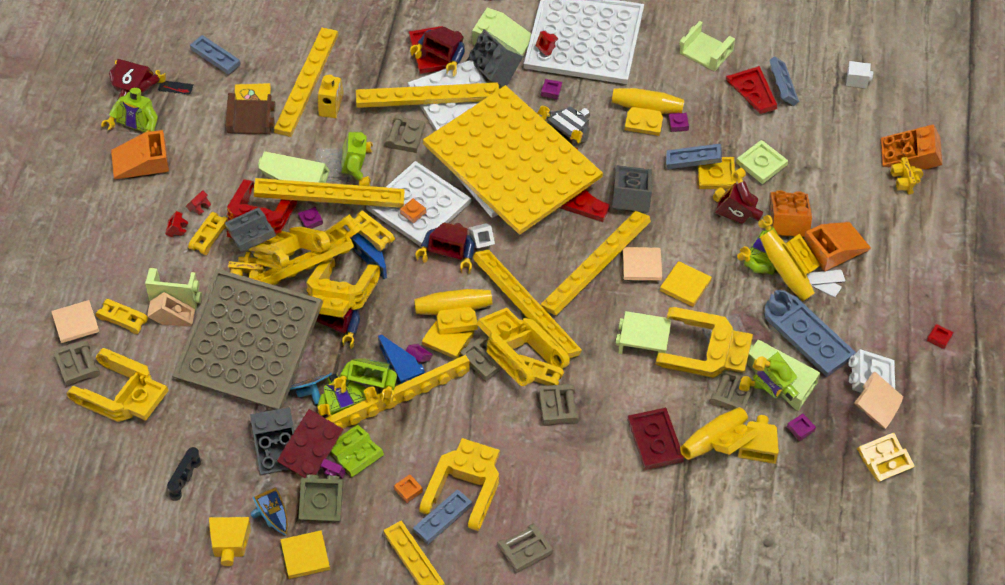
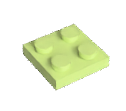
M761 140L736 159V164L763 184L786 167L788 160Z

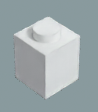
M849 61L846 86L867 88L868 82H872L873 71H870L871 64Z
M486 223L469 227V233L475 248L495 244L491 225Z

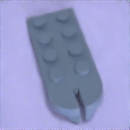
M776 290L774 295L771 293L764 310L766 320L826 377L849 362L850 357L856 352L797 297L784 290Z

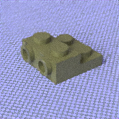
M307 475L306 478H301L299 520L341 522L344 481L339 479V476H327V479H319L318 475Z

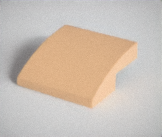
M625 247L623 249L624 280H662L660 248Z
M89 300L51 311L61 343L99 332Z
M873 372L862 388L864 390L854 404L880 427L886 429L898 411L903 396L880 375Z

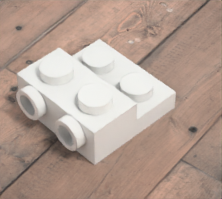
M861 349L850 357L849 367H852V373L849 376V383L852 384V390L862 393L864 390L862 388L873 372L880 375L895 389L894 360Z

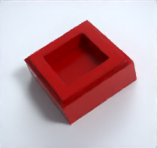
M936 324L928 336L927 342L945 350L954 332Z

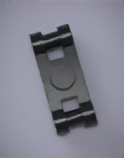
M195 447L187 450L167 484L169 496L173 501L181 499L183 486L186 481H190L193 469L201 465L199 450Z

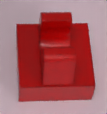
M546 30L541 31L535 46L545 56L551 55L556 47L555 42L558 40V37L555 34H549Z
M202 190L185 207L190 212L193 210L198 215H201L204 212L201 209V205H204L207 209L211 206L207 199L208 194Z
M174 212L168 220L165 235L170 237L174 234L183 236L187 230L182 227L185 228L188 225V221L182 218L183 213Z

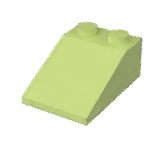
M486 8L472 30V45L475 46L479 35L485 29L516 49L522 56L526 52L531 38V33L504 13L490 8Z

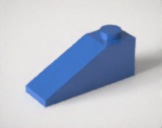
M359 233L350 237L354 246L352 250L368 265L380 266V276L386 279L387 271L382 251H378L371 242Z
M378 336L379 348L386 362L390 364L389 368L396 372V382L398 385L425 373L422 364H418L414 356L385 336Z

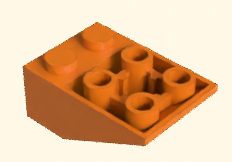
M934 124L881 138L883 167H891L894 164H898L901 158L907 157L910 167L915 166V168L929 169L943 165L941 139Z
M163 130L145 132L111 150L114 179L169 172Z
M783 190L771 192V226L774 227L778 235L797 236L800 234L802 237H805L806 231L811 229L812 213L808 194L800 191L786 193Z
M850 222L821 224L805 233L804 241L820 263V267L824 272L871 250L869 244Z

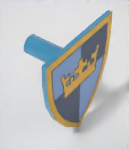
M332 373L292 384L290 389L309 386L297 390V396L300 398L312 395L314 404H318L320 394L316 383L332 375Z
M275 487L253 497L258 508L251 511V516L257 518L262 515L268 527L272 526L286 536L288 530L287 513L277 488Z

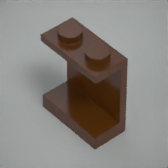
M228 93L225 125L227 133L271 135V128H274L275 125L272 112L276 110V102L272 100V95L268 94L267 100H237L235 93Z

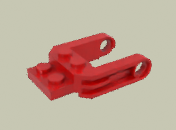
M243 179L227 206V222L258 208L248 205L252 189L254 188V181ZM281 199L275 211L260 208L265 214L267 222L274 229L275 234L282 232L298 200ZM227 230V237L232 238L229 231Z

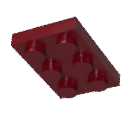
M666 407L628 415L627 420L644 470L684 462V456L680 451V444Z
M308 409L277 462L304 478L307 475H317L323 460L327 459L344 429Z

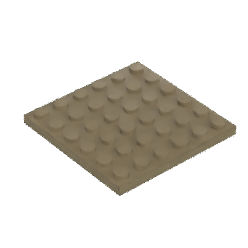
M216 269L173 377L275 410L282 409L319 315L323 300Z

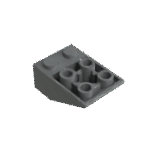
M483 29L467 60H472L474 66L490 81L507 86L524 56Z
M290 407L250 414L260 475L289 470L278 463L277 460L294 434Z

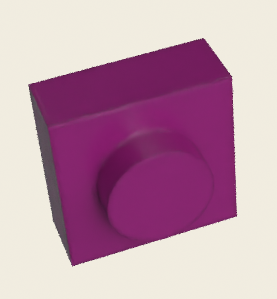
M545 79L541 96L559 99L562 82Z
M687 113L669 114L668 119L671 132L689 131Z
M316 207L298 213V217L305 228L313 229L323 225V220Z
M419 344L408 345L406 352L414 356L418 363L430 361L433 355Z
M803 413L787 424V428L799 441L816 430V426Z
M324 459L321 464L325 475L339 476V478L343 479L346 473L343 466Z

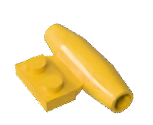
M614 88L612 103L630 108L627 112L624 130L660 136L663 121L662 114L682 113L684 99L663 92L638 88Z
M773 229L761 236L760 240L768 258L785 284L801 301L812 296L815 292L807 274L819 267L820 263L802 236L798 234L786 243Z
M484 289L436 292L414 299L416 314L437 315L440 335L478 330L477 317L474 310L492 305L491 290Z
M738 407L717 416L695 431L680 447V451L688 460L707 453L714 448L715 451L730 455L755 438L757 431L756 428L744 425L748 420V415L744 409Z

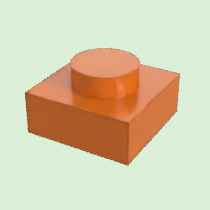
M414 198L400 208V214L412 223H415L427 213L426 207Z
M410 474L394 485V490L406 503L423 492L421 485Z

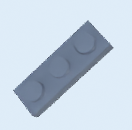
M203 35L190 44L193 52L228 75L241 65L238 58Z
M774 56L769 61L771 71L776 78L775 83L781 92L780 97L784 102L794 106L799 100L785 62Z
M721 144L667 150L666 153L668 169L722 162Z
M457 489L414 526L413 532L428 545L472 506V501Z

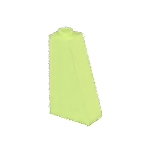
M265 151L258 163L259 169L265 176L277 180L326 183L330 172L325 163Z
M757 340L754 346L751 345L747 365L757 372L758 370L753 368L754 360L761 356L769 359L778 351L797 375V379L792 386L799 392V395L792 401L784 394L781 397L799 411L817 385L820 372Z

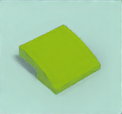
M356 425L339 437L330 455L353 477L384 456V453L371 440L370 435L359 425Z

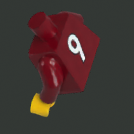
M117 59L115 65L109 71L112 86L116 91L120 92L118 99L121 96H125L132 88H139L142 95V93H145L156 83H164L166 81V73L160 75V70H156L154 74L148 66Z
M739 168L731 174L732 180L738 182V184L734 183L726 192L723 188H719L713 194V199L718 202L715 213L739 223H744L749 217L759 221L763 211L756 208L758 198L749 191L746 182L742 180L746 175L743 168Z

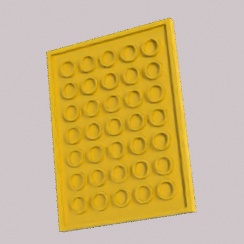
M506 85L423 139V145L519 235L603 177V172Z

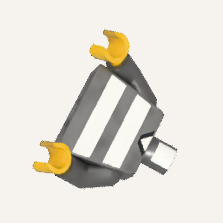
M540 106L537 114L542 115L541 117L544 120L548 119L547 123L574 147L578 143L588 140L590 132L588 118L590 117V112L586 108L579 112L573 107L550 111L548 107Z

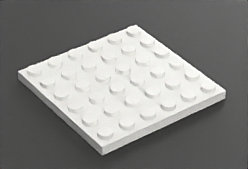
M540 0L524 61V69L628 84L644 4L620 0ZM545 30L549 34H555L558 37V40L555 42L556 47L551 55L545 56L535 46L540 32Z

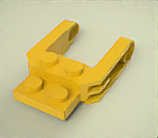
M299 226L290 228V232L282 231L264 243L249 248V250L254 251L253 254L257 257L255 260L256 264L280 270L289 266V256L293 255L297 249L302 248L315 252H323L330 249L329 237L324 231Z
M332 258L327 262L322 261L306 282L308 295L323 300L319 314L343 318L350 307L352 310L363 307L379 281L380 266L369 264L356 285H352L348 282L331 281L330 275L333 267H335V259Z
M507 307L478 319L477 325L489 336L486 352L520 386H526L534 382L535 379L525 361L513 350L524 345V343H528L548 364L562 369L569 366L570 359L567 352L534 320L528 318L519 320ZM557 355L560 357L561 363L558 361Z
M669 307L667 319L671 318L675 321L684 322L686 325L712 329L706 355L707 360L702 361L667 353H658L656 365L711 378L718 376L724 370L745 373L753 334L734 331L724 316Z
M102 348L95 357L98 363L105 368L130 378L116 395L115 400L113 401L88 389L83 390L76 386H72L66 394L74 403L119 422L130 419L133 415L147 420L169 390L167 386L152 380L148 366Z
M462 438L457 450L441 455L422 498L419 512L426 515L430 513L433 504L437 503L447 477L450 474L455 478L483 485L468 522L469 529L479 531L499 485V473L495 464L500 455V450Z

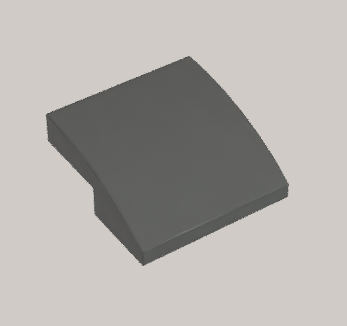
M259 207L225 222L227 230L241 252L276 236L274 229L267 222L265 214Z

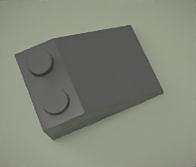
M616 165L612 208H616L619 211L649 212L652 196V169Z

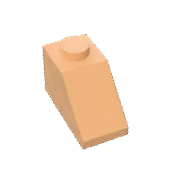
M164 292L150 301L147 317L162 325L191 326L195 309Z

